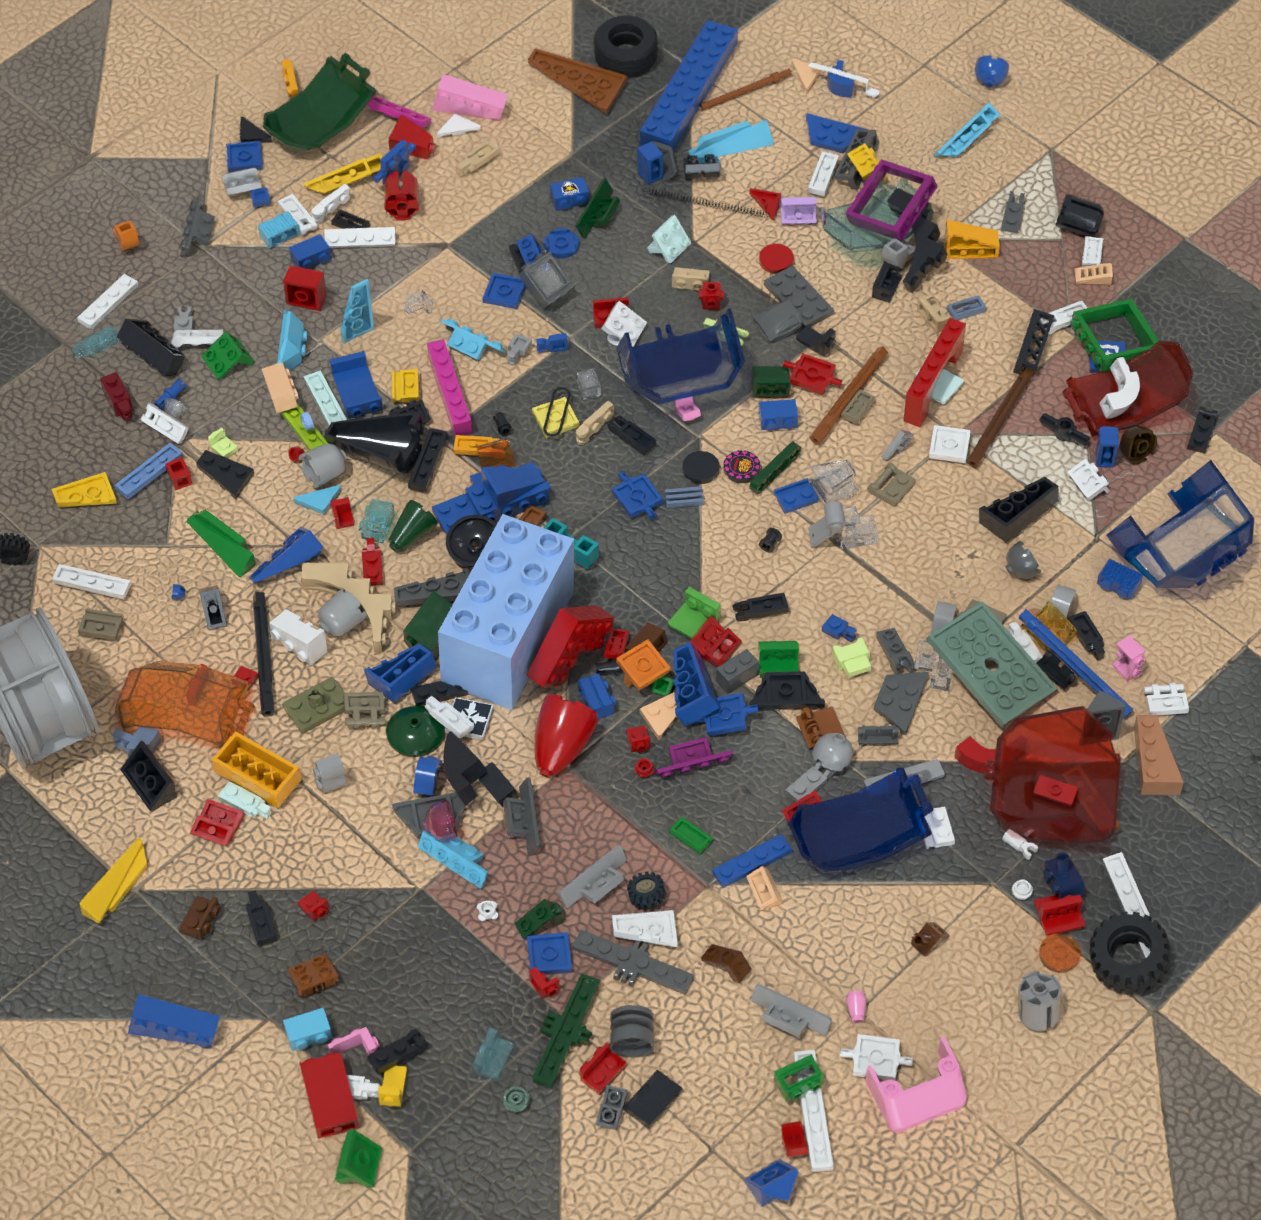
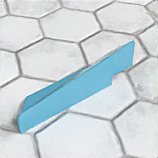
M989 102L933 156L957 157L992 124L993 120L1000 116L999 112Z
M747 120L701 136L698 140L699 145L689 150L688 154L697 155V157L714 154L715 157L773 145V138L767 120H763L753 126Z

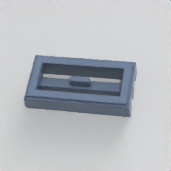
M979 295L949 304L946 307L949 315L958 321L984 313L987 309Z
M702 486L665 489L667 508L704 505Z

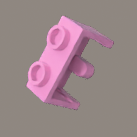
M1131 634L1116 644L1120 649L1116 652V655L1120 659L1112 663V666L1126 681L1140 676L1143 672L1141 666L1145 662V649L1137 641L1133 640Z

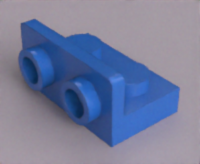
M532 234L517 241L525 264L528 262L533 264L536 261L534 258L543 252L541 245ZM546 262L539 266L544 272L550 270Z

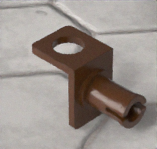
M926 922L919 933H915V936H912L911 945L923 956H927L940 938H948L950 935L937 923Z

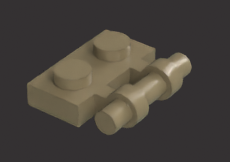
M383 692L344 693V714H352L353 718H345V726L359 728L363 725H370L371 727L385 725V717H377V713H384ZM370 713V718H360V714Z

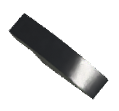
M450 731L447 734L444 746V769L452 788L466 806L478 797L471 784L484 775L487 770L480 759Z

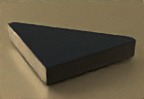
M240 117V143L261 141V143L272 142V137L245 117Z

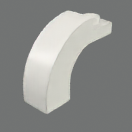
M1124 357L1117 358L1110 367L1118 385V392L1106 394L1099 403L1106 419L1117 417L1124 413L1139 393L1140 382L1137 371L1130 373L1129 366L1126 364Z

